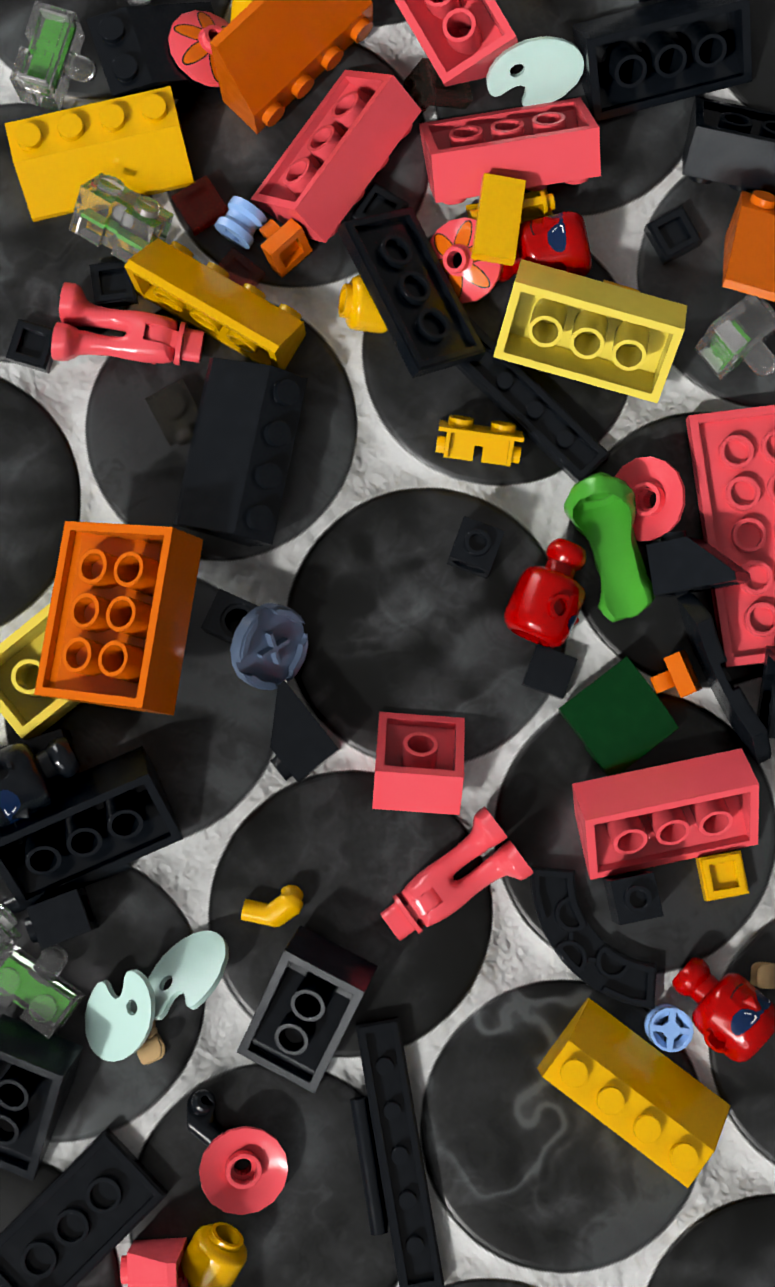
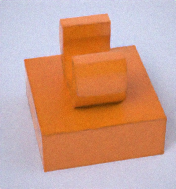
M292 218L282 227L270 219L259 229V232L267 239L260 246L272 270L281 278L312 252L303 228Z
M685 650L664 657L663 659L668 671L650 678L656 694L676 686L680 698L702 689Z

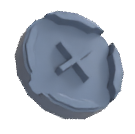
M266 603L255 607L242 618L234 632L230 648L232 666L241 680L257 689L274 690L284 680L290 681L297 675L305 661L309 645L308 634L304 633L302 623H305L301 615L287 606Z

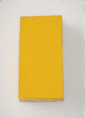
M484 173L481 182L471 259L513 266L516 258L526 180Z

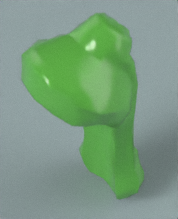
M603 472L592 474L574 484L564 503V511L575 528L589 541L601 581V595L598 608L613 623L638 616L643 610L651 606L655 596L653 594L652 582L646 574L633 529L636 516L635 493L625 481L617 477H612Z

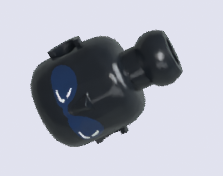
M58 737L51 740L44 750L36 754L25 743H14L0 750V828L20 819H29L30 814L50 805L54 799V792L50 782L58 778H71L80 771L81 765L66 737Z

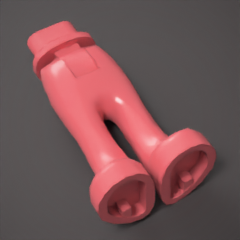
M64 282L59 301L61 323L56 322L51 341V356L53 360L69 361L79 355H98L151 363L153 365L156 363L166 364L173 361L174 365L180 366L182 360L200 363L205 340L204 330L188 328L187 322L181 321L180 327H178L176 320L151 312L120 310L95 305L88 301L80 285ZM76 327L117 330L126 334L124 336H107L79 330Z
M485 806L475 814L471 832L452 850L420 871L404 887L401 894L397 893L392 896L395 902L380 913L399 941H402L415 930L418 934L424 931L423 925L429 927L449 917L494 881L505 876L524 880L534 873L516 847L508 840L470 873L459 880H454V875L470 861L508 838Z

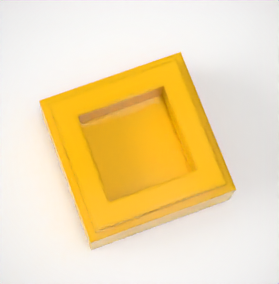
M741 850L695 858L704 901L749 894Z

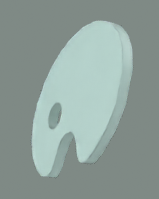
M543 36L526 39L509 47L496 57L489 67L486 85L489 93L494 97L501 96L516 86L525 87L522 97L523 107L554 102L565 96L577 85L584 70L583 56L578 47L563 38ZM514 65H523V69L519 73H510Z
M200 931L193 933L172 946L158 961L148 977L155 997L154 1020H162L167 1015L174 1000L180 994H184L187 1007L194 1010L202 1005L216 989L223 977L229 959L227 942L217 932ZM172 978L171 986L163 990L167 980Z
M138 969L126 972L120 996L116 995L108 980H103L97 983L88 1000L85 1012V1034L93 1052L103 1060L116 1062L131 1056L145 1043L152 1029L155 1016L154 992L148 978Z

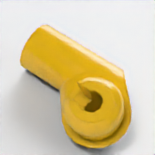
M286 885L281 889V895L269 904L245 899L241 920L271 927H280L301 912L304 906L302 902L304 897L303 891L296 885Z

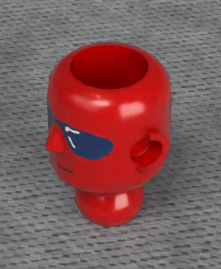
M566 211L521 223L515 262L513 266H502L498 282L508 281L514 274H517L521 259L580 276L587 275L592 268V257L583 217L577 212Z
M560 538L553 540L548 545L546 551L548 560L545 567L535 565L528 567L522 572L504 613L506 626L513 633L533 643L551 648L561 646L566 642L573 626L579 622L578 615L586 598V592L582 585L573 579L576 572L582 569L586 563V551L581 546Z
M693 957L672 980L673 987L679 994L691 997L698 1004L692 1013V1021L698 1031L704 1035L706 1044L713 1051L723 1053L732 1061H748L775 1033V1005L742 975L733 972L728 973L719 981L711 974L708 964L703 959Z

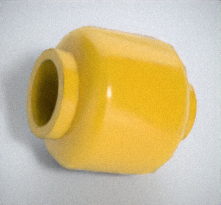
M357 275L352 278L349 284H343L339 297L338 312L340 318H345L347 326L355 331L377 334L387 332L388 329L361 276Z
M225 1222L203 1225L195 1232L181 1260V1268L184 1276L188 1279L190 1287H232L247 1261V1248L242 1234L238 1229Z

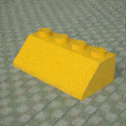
M171 86L4 123L14 167L33 222L84 211L95 203L106 206L195 185ZM100 178H114L117 180V184L115 186L107 182L99 183Z
M157 238L128 259L124 267L138 295L195 328L204 330L207 335L256 363L272 365L285 370L306 336L305 325L301 321L302 316L295 309L282 303L279 307L265 300L266 295L257 287L249 283H244L243 286L228 279L230 275L222 267L212 262H208L207 265L202 264L193 258L194 254L188 248L176 241H172L169 245Z
M589 997L537 1067L545 1080L687 1188L690 1187L714 1153L731 1106Z

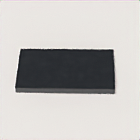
M412 207L342 222L337 231L412 378L482 357L486 350Z
M107 1128L0 1234V1287H76L167 1196L168 1191L113 1132Z

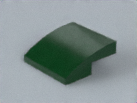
M625 657L558 709V712L584 743V748L606 776L622 773L679 729L661 700L628 657Z

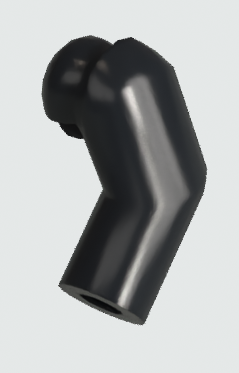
M207 1089L194 1091L187 1101V1128L193 1136L208 1147L214 1138L225 1131L215 1124L216 1099L214 1094Z

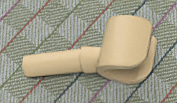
M755 962L751 966L750 983L762 989H775V963Z
M155 1020L153 1021L148 1038L137 1051L138 1058L143 1065H149L160 1060L166 1052V1046L158 1034Z

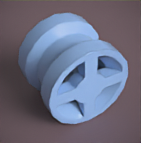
M232 196L228 202V212L225 216L219 217L214 226L222 236L243 249H249L254 242L253 235L255 231L266 224L267 218L260 209L239 196Z
M669 1003L655 1005L654 1009H650L647 1012L643 1022L644 1031L648 1039L663 1051L679 1052L686 1048L692 1040L694 1033L693 1023L690 1017L675 1005Z

